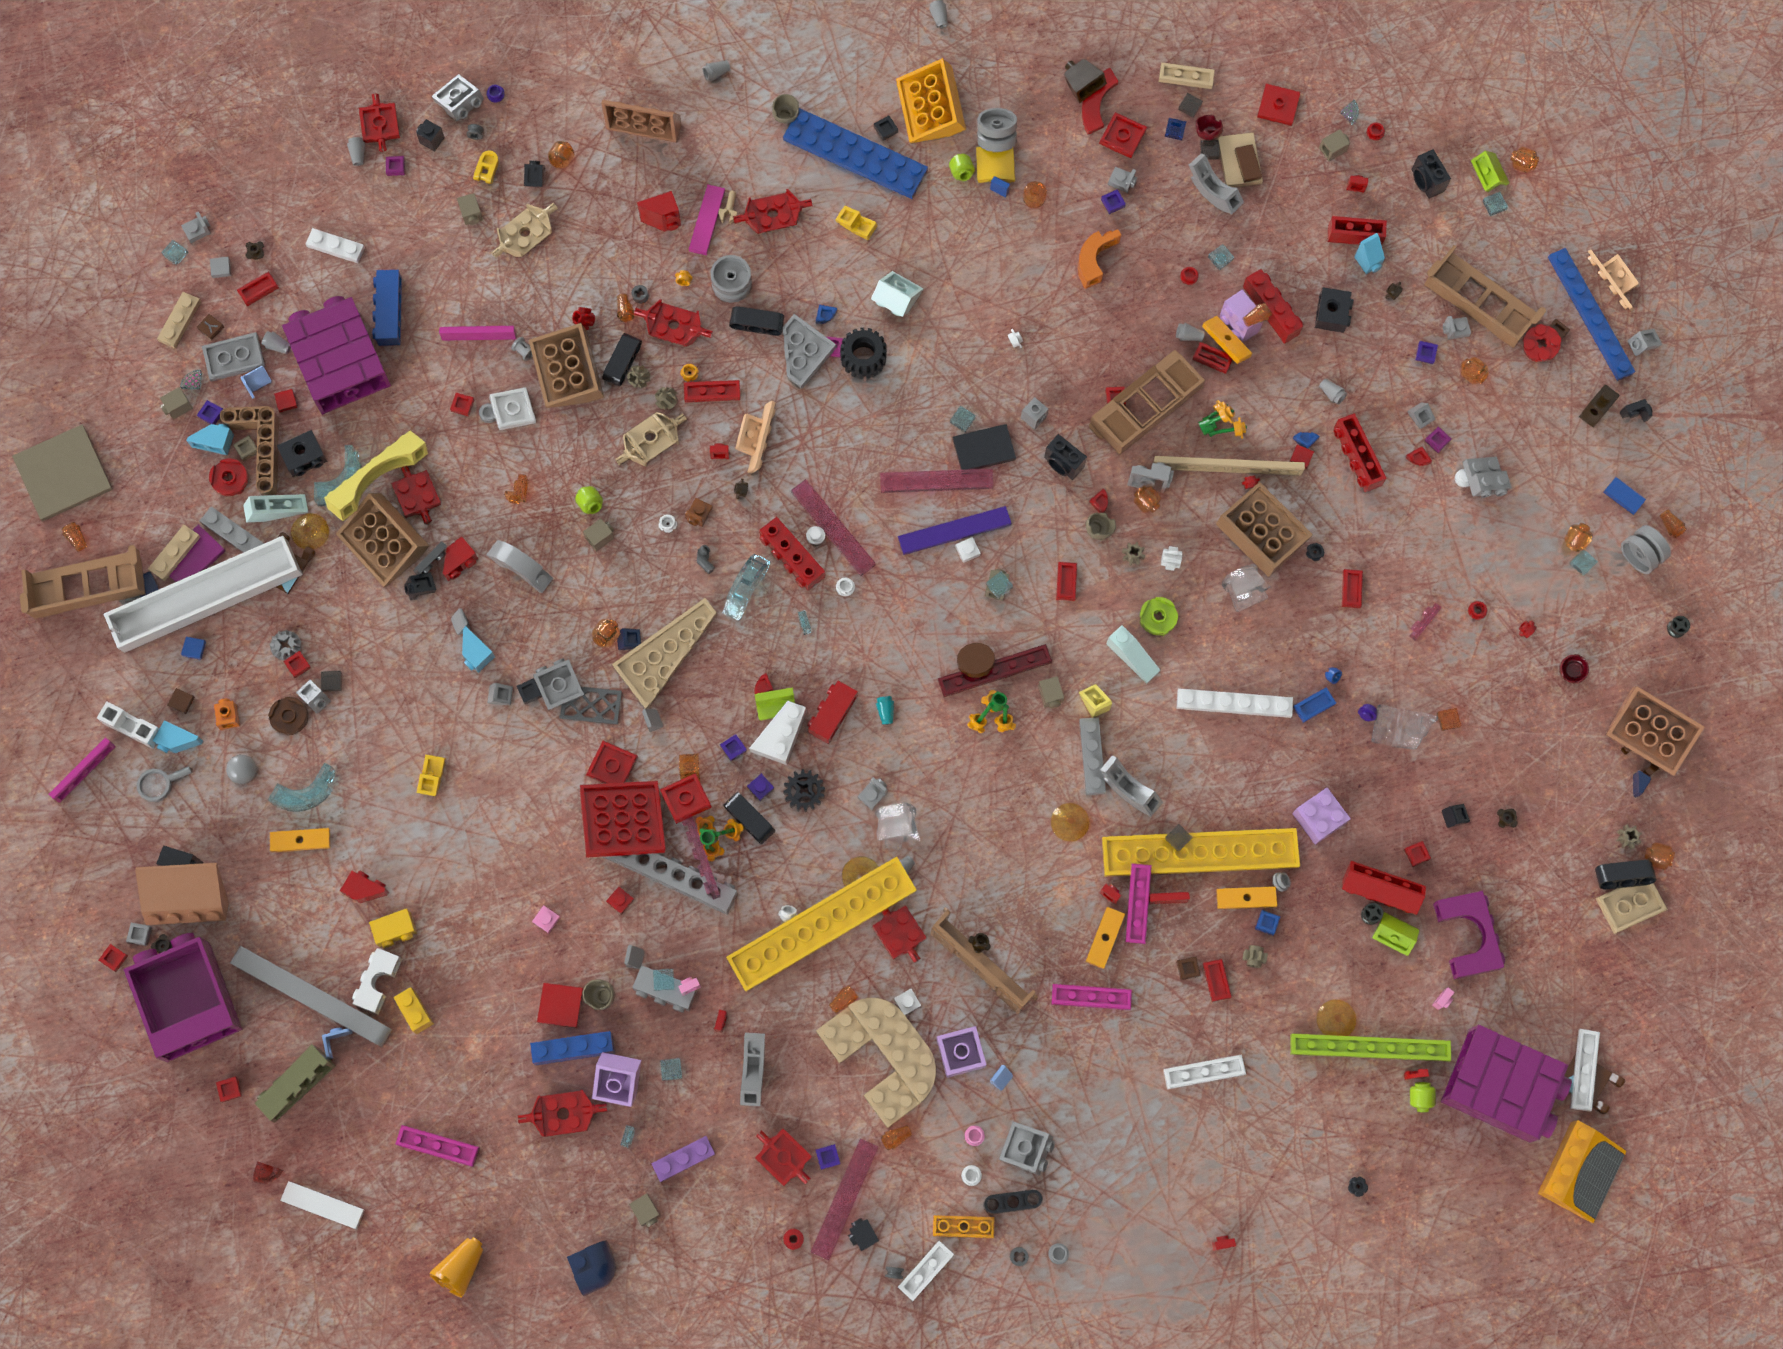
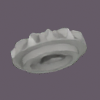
M288 630L278 631L275 636H272L270 643L271 652L276 658L286 660L300 651L301 640L294 632ZM287 640H289L288 644L290 645L291 649L287 647L281 649L282 645L280 641L286 642Z

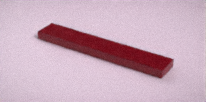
M1044 644L995 660L994 668L985 676L972 678L959 671L938 678V683L943 697H947L1050 664L1052 659L1047 645Z

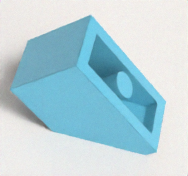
M1377 233L1361 241L1354 256L1365 274L1375 273L1380 270L1385 259Z
M211 424L189 436L187 442L192 448L228 455L234 434L227 425Z
M465 626L463 628L462 655L466 660L464 664L471 671L475 669L479 673L495 656Z
M164 720L153 742L158 745L157 749L168 753V751L178 753L201 745L203 740L197 735Z

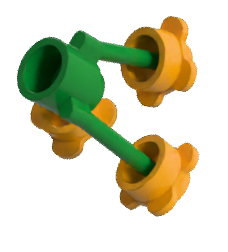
M1219 400L1213 405L1215 411L1198 422L1203 434H1209L1210 437L1234 431L1235 437L1241 436V439H1243V433H1246L1247 429L1245 422H1241L1240 417H1238V421L1234 422L1235 412L1231 406L1228 407V404ZM1221 419L1225 423L1230 421L1233 424L1232 428L1214 430L1217 428L1215 422Z
M990 690L987 696L982 697V704L987 706L982 714H970V722L967 723L970 729L984 733V727L987 724L985 718L989 711L999 712L1003 710V714L994 719V722L998 725L997 730L1005 732L1016 728L1012 715L1008 714L1009 705L1006 704V695L995 690Z
M709 815L705 818L699 816L696 818V823L698 824L697 834L700 835V841L704 844L702 851L707 855L708 861L713 862L716 857L722 856L725 853V850L719 845L718 836L725 835L729 839L733 838L734 841H739L741 831L744 830L743 824H738L734 819H729L727 821L728 824L724 826V830L716 832L714 827L715 818Z

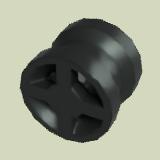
M1676 616L1667 625L1668 634L1674 638L1682 637L1690 629V622L1684 616Z
M1376 903L1368 904L1361 911L1362 921L1368 925L1376 924L1383 917V909Z

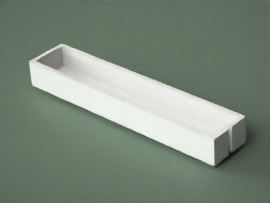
M281 536L106 612L104 617L109 629L113 631L111 634L117 648L125 653L303 574L288 540Z

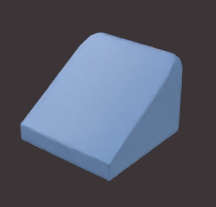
M1002 1065L991 1078L990 1083L1002 1091L1013 1078V1074L1005 1065Z

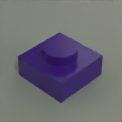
M1118 189L1101 196V201L1109 214L1126 206Z
M1419 341L1415 360L1434 364L1438 345Z
M207 400L197 416L209 424L216 425L223 408Z
M736 734L720 744V747L730 761H733L747 751Z
M762 773L747 785V788L759 801L774 790L773 785Z
M835 1144L816 1149L821 1170L840 1165Z

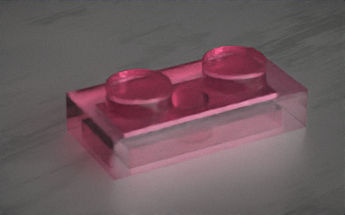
M1436 603L1432 608L1428 606L1422 613L1424 617L1422 621L1419 622L1417 620L1411 627L1413 632L1409 637L1416 641L1442 607Z

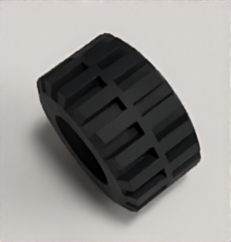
M861 327L860 331L854 329L852 334L850 332L847 333L840 347L843 368L845 367L847 373L851 372V376L855 377L858 375L859 379H863V376L869 379L872 374L874 377L878 375V371L881 372L883 370V365L885 366L887 358V345L884 342L883 336L879 337V332L875 331L873 333L871 328L864 330V327ZM866 347L871 349L874 355L868 359H859L853 352L858 348Z

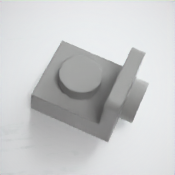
M1115 167L1108 185L1128 193L1130 187L1134 188L1136 184V170L1133 169L1130 173Z
M199 211L195 213L198 218L181 225L190 243L211 234L208 229L211 225L206 216L201 217Z
M1448 316L1443 323V332L1447 334L1448 340L1469 337L1471 335L1467 317L1452 319V316Z
M1655 329L1639 331L1628 340L1635 356L1640 355L1645 350L1655 349L1662 345Z
M311 680L296 692L315 713H319L331 702Z
M873 777L866 788L858 795V799L873 810L887 795V785L878 778L876 780Z

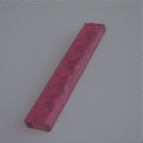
M967 469L880 473L881 493L993 489V470Z
M806 479L791 490L793 496L818 526L824 530L828 538L860 576L876 566L874 560Z
M693 817L682 821L683 826H688L689 831L686 832L689 843H694L695 848L691 850L695 860L699 859L701 865L697 866L700 876H705L707 882L703 883L706 893H711L713 900L720 898Z
M863 1139L859 1140L811 1249V1253L828 1261L830 1260L878 1150V1146Z

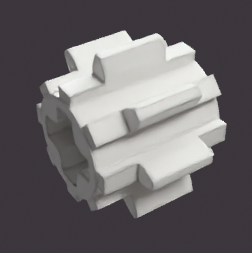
M1169 546V549H1164L1161 566H1166V570L1173 571L1175 568H1180L1182 551H1178V547Z

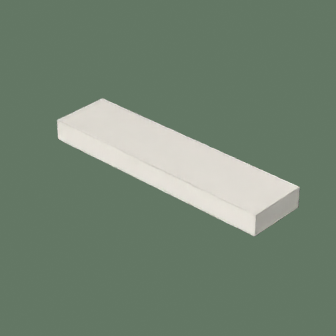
M1584 1029L1578 1030L1571 1109L1592 1111L1600 1032Z
M1242 1055L1163 1070L1167 1090L1246 1075Z
M288 1181L280 1200L354 1229L358 1228L365 1211Z

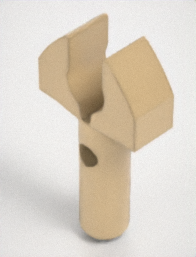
M735 191L729 192L726 207L724 209L719 208L718 214L722 223L728 213L730 215L729 225L734 222L733 216L738 215L737 211L733 210L736 198Z

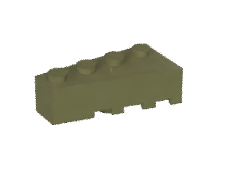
M311 1044L273 1082V1085L268 1090L263 1091L257 1097L258 1100L255 1102V1105L270 1121L275 1123L333 1070L336 1065L326 1058V1054L320 1048Z

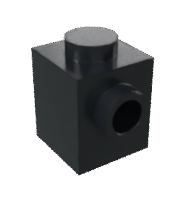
M427 119L418 126L416 131L419 143L434 152L445 138L442 128Z
M860 1218L851 1223L852 1228L849 1229L851 1234L848 1237L853 1246L858 1245L861 1252L879 1242L868 1219L863 1221Z

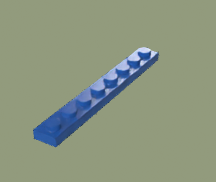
M1564 248L1548 256L1550 263L1616 380L1619 381L1633 375L1636 371L1567 249Z

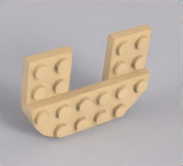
M879 998L861 999L848 1005L846 1009L816 1030L839 1064L873 1040L895 1069L894 1073L864 1095L887 1128L917 1107L929 1095L936 1077V1064L933 1054L903 1012L894 1004Z

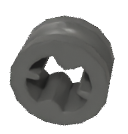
M477 124L468 125L466 134L468 138L473 140L483 138L484 128Z
M637 285L632 289L631 294L635 302L642 304L648 300L649 294L645 286ZM640 291H642L644 295H641L640 298H638L636 293H640Z
M1016 1247L1011 1251L1010 1260L1014 1265L1023 1266L1027 1263L1029 1256L1025 1249ZM1016 1251L1025 1254V1256H1022L1025 1258L1022 1262L1014 1260L1016 1257L1014 1253Z
M886 1267L888 1273L885 1274V1277L903 1279L901 1275L904 1271L903 1268Z

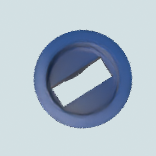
M1335 667L1328 668L1329 671L1325 672V677L1332 684H1336L1342 676V671Z

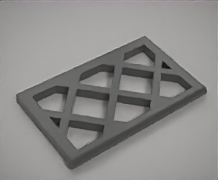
M581 687L584 696L581 697L589 705L579 711L573 704L581 698L579 697L561 706L560 719L618 725L622 691ZM593 692L598 693L600 696L593 702H590L585 694ZM606 695H617V700L610 704L605 698ZM603 699L609 707L599 713L593 705ZM572 706L577 714L574 716L565 715V709ZM589 708H592L597 716L589 718L584 717L582 714ZM609 710H612L615 714L614 720L604 719L602 716Z

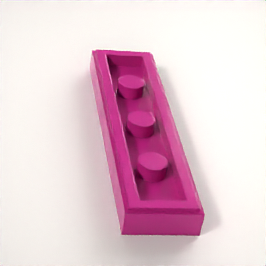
M707 184L690 242L689 252L707 256L719 215V208H721L725 188Z
M514 326L439 327L442 341L516 339Z
M105 737L48 795L60 803L116 746Z
M1131 864L1125 942L1146 944L1152 865Z
M1052 985L1051 1005L1131 1010L1132 990Z
M401 1125L395 1145L471 1167H474L480 1148Z

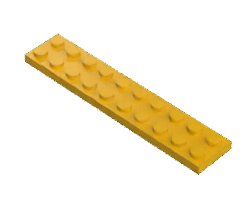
M1297 828L1102 837L1104 877L1130 876L1131 864L1152 865L1151 875L1300 867Z
M896 856L726 958L744 990L747 992L900 902L917 890Z

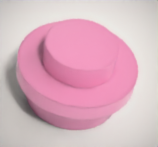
M970 1126L965 1131L964 1137L969 1145L978 1146L984 1141L985 1134L979 1126Z

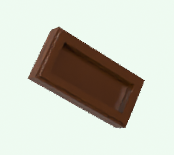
M1253 144L1236 147L1234 151L1243 182L1261 179L1262 174Z

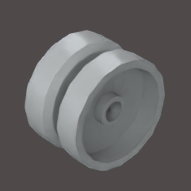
M991 108L979 114L977 118V141L981 148L992 152H1003L1015 146L1017 142V117L1012 111L1003 108Z
M725 255L713 264L710 272L712 289L715 295L728 303L739 302L745 299L752 287L751 271L748 263L739 256Z
M1643 525L1621 543V550L1626 560L1632 567L1643 574L1651 573L1658 567V564H1662L1671 556V550L1665 538L1648 525Z

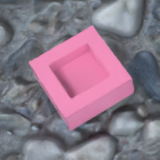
M543 905L532 922L547 933H550L560 919V916Z
M692 977L681 981L682 985L678 986L682 996L701 988L697 978L692 979Z
M1449 987L1444 989L1432 1006L1437 1010L1443 1007L1447 1008L1453 1001L1451 996L1454 994V991Z

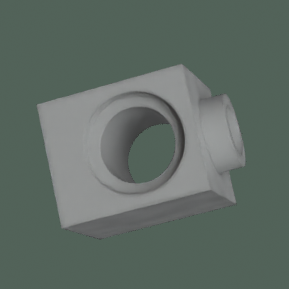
M1034 397L1022 410L1021 419L1035 430L1047 418L1049 409Z

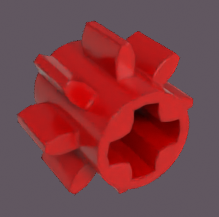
M579 307L572 315L573 323H582L584 328L589 330V326H593L595 323V315L591 313L592 309Z

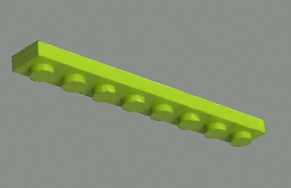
M1291 1034L1290 1055L1450 1062L1451 1041Z

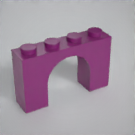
M1483 891L1441 899L1433 903L1438 923L1465 918L1474 922L1482 935L1481 946L1476 953L1449 960L1454 980L1498 971L1504 968L1505 957L1502 952L1500 953L1498 946L1500 944L1499 936L1494 932V918L1492 914H1489V901Z

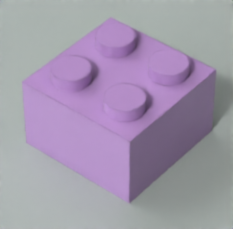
M1243 290L1227 299L1220 313V319L1242 343L1259 333L1265 319Z
M1325 788L1296 808L1292 813L1315 845L1350 820V817L1328 788Z
M976 1026L937 1036L936 1040L947 1078L986 1067Z
M602 1052L596 1064L592 1099L632 1107L637 1095L641 1060Z

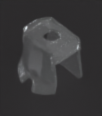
M1255 564L1235 570L1228 574L1222 582V587L1229 592L1237 612L1268 598L1264 591L1271 588V586L1257 572L1258 566Z
M902 802L876 810L875 815L878 818L877 839L879 841L885 840V847L900 850L902 849V842H908L910 847L919 842L921 838L914 820L916 817L915 806Z

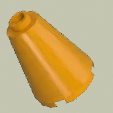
M474 1237L472 1239H465L431 1270L429 1276L441 1287H446L450 1290V1293L462 1298L466 1293L482 1255V1243Z

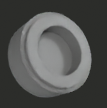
M490 403L482 405L479 409L481 420L485 423L496 421L492 405Z

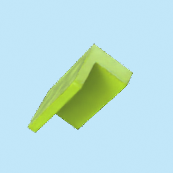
M1484 151L1471 160L1485 191L1489 192L1500 184H1509L1508 178L1495 153Z
M793 687L755 694L759 720L773 719L787 701L795 703Z
M1384 912L1372 938L1408 956L1417 942L1419 929Z

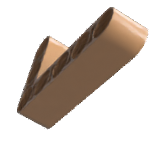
M269 406L228 407L223 409L220 413V419L230 430L257 429L256 488L262 496L276 495L278 484L277 445L279 440V418L275 411ZM272 415L270 419L265 420L266 416ZM234 416L233 420L227 421L229 417ZM253 416L251 420H246L247 417ZM272 433L269 437H264L265 434ZM271 450L270 454L264 455L265 451ZM266 468H271L269 472L263 473ZM271 485L268 490L263 491L265 486Z

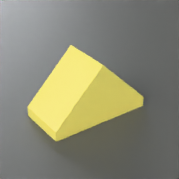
M1096 684L1079 692L1092 718L1110 710L1112 701Z

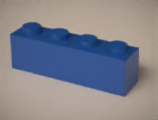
M376 270V277L373 278V285L376 288V294H373V304L376 305V311H373L375 328L372 329L373 339H376L378 346L401 345L402 276L399 270Z
M611 1031L530 1043L532 1063L535 1066L601 1056L602 1052L615 1054Z

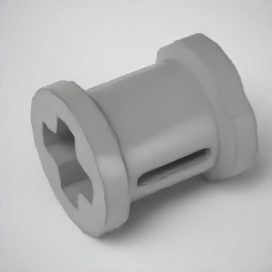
M523 337L517 338L511 349L522 355L524 361H528L533 357L530 345L525 342Z

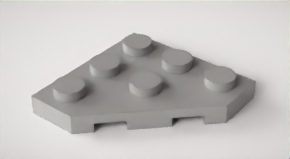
M793 314L782 327L786 372L788 379L803 389L834 352L837 345Z

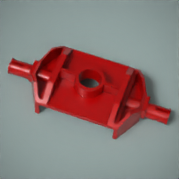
M786 189V193L751 200V197H749L745 213L733 216L734 224L745 221L757 234L795 226L799 221L802 208L813 206L812 200L799 201L789 189ZM771 211H776L778 215L776 217H770L768 213Z
M659 299L646 311L637 307L634 311V315L643 317L646 321L648 335L682 346H690L701 335L712 338L713 331L701 327L698 310L695 313L662 303V299ZM672 322H677L679 327L671 329L669 325Z
M583 1090L546 1096L539 1095L530 1114L518 1115V1119H520L518 1123H533L542 1137L588 1131L593 1116L599 1112H608V1108H603L607 1107V1103L592 1104ZM563 1108L569 1111V1116L565 1120H561L558 1117V1112Z

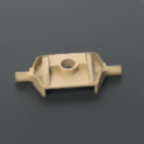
M552 203L546 209L526 204L527 209L502 229L497 228L500 245L491 252L492 255L497 258L505 252L515 257H523L552 233L549 218L550 214L558 209L557 206ZM524 230L530 231V234L526 237L520 235Z
M656 412L623 435L624 454L615 459L620 466L628 459H631L646 467L648 461L676 443L678 445L677 427L687 420L682 413L673 419ZM649 433L656 435L652 441L646 440L645 437Z

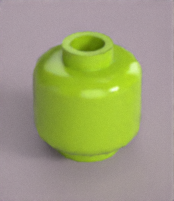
M957 154L949 162V168L956 180L967 181L974 174L973 162L967 154Z
M587 486L578 490L575 502L584 513L595 514L602 508L603 497L594 487Z
M1415 1082V1085L1410 1087V1105L1417 1108V1112H1429V1108L1436 1106L1435 1087L1431 1086L1429 1082Z

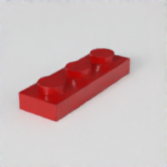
M740 380L684 382L685 403L741 400Z

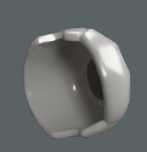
M241 754L232 757L228 761L226 768L230 780L238 784L250 782L255 777L257 766L253 759Z

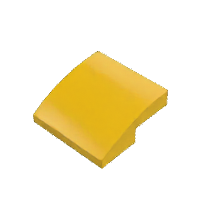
M976 147L978 183L991 182L994 176L1007 183L1015 182L1013 147L1003 152H992Z

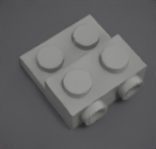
M459 74L431 96L434 102L444 108L446 113L455 121L466 118L468 112L474 107L478 108L484 100L479 89Z
M1497 457L1466 459L1462 462L1473 497L1481 496V498H1486L1495 494L1496 496H1503L1512 488L1507 471H1501Z
M1160 462L1153 463L1151 469H1147V467L1142 465L1132 466L1127 486L1164 494L1165 488L1170 487L1174 471L1165 463Z
M564 658L557 660L553 663L554 666L550 668L543 666L535 670L536 674H533L548 710L584 696L569 659L566 661Z
M1013 1121L999 1160L1040 1176L1041 1171L1044 1172L1047 1168L1048 1161L1046 1157L1048 1152L1051 1153L1054 1149V1137L1048 1133Z

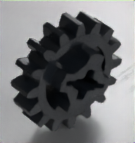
M801 769V774L798 775L795 771L793 778L788 776L789 783H784V787L787 789L783 790V794L788 795L785 801H791V808L797 806L798 812L801 808H804V811L807 812L808 807L815 810L814 804L821 805L819 799H824L825 795L821 792L825 791V787L821 786L823 780H817L818 774L812 776V770L805 774L804 769ZM814 785H816V787H817V794H816V795H815V793L812 791V789L814 788ZM792 786L796 790L794 797L791 794ZM800 788H802V789H806V788H807V789H808V793L803 792V793L801 794V789H800ZM804 800L810 801V802H807V803H801V801H804Z

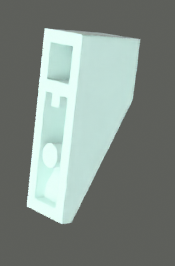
M305 494L249 496L243 505L246 523L267 522L308 513Z
M1123 625L1108 638L1106 644L1146 684L1160 672L1158 666L1137 639Z

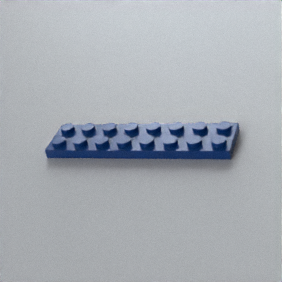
M799 108L798 117L790 123L783 136V140L910 199L914 197L928 171V166L801 108Z

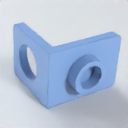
M263 366L240 377L252 399L255 398L252 392L272 381Z
M342 1028L331 1029L330 1033L322 1035L326 1058L333 1059L330 1039L353 1034L349 1028L344 1030Z

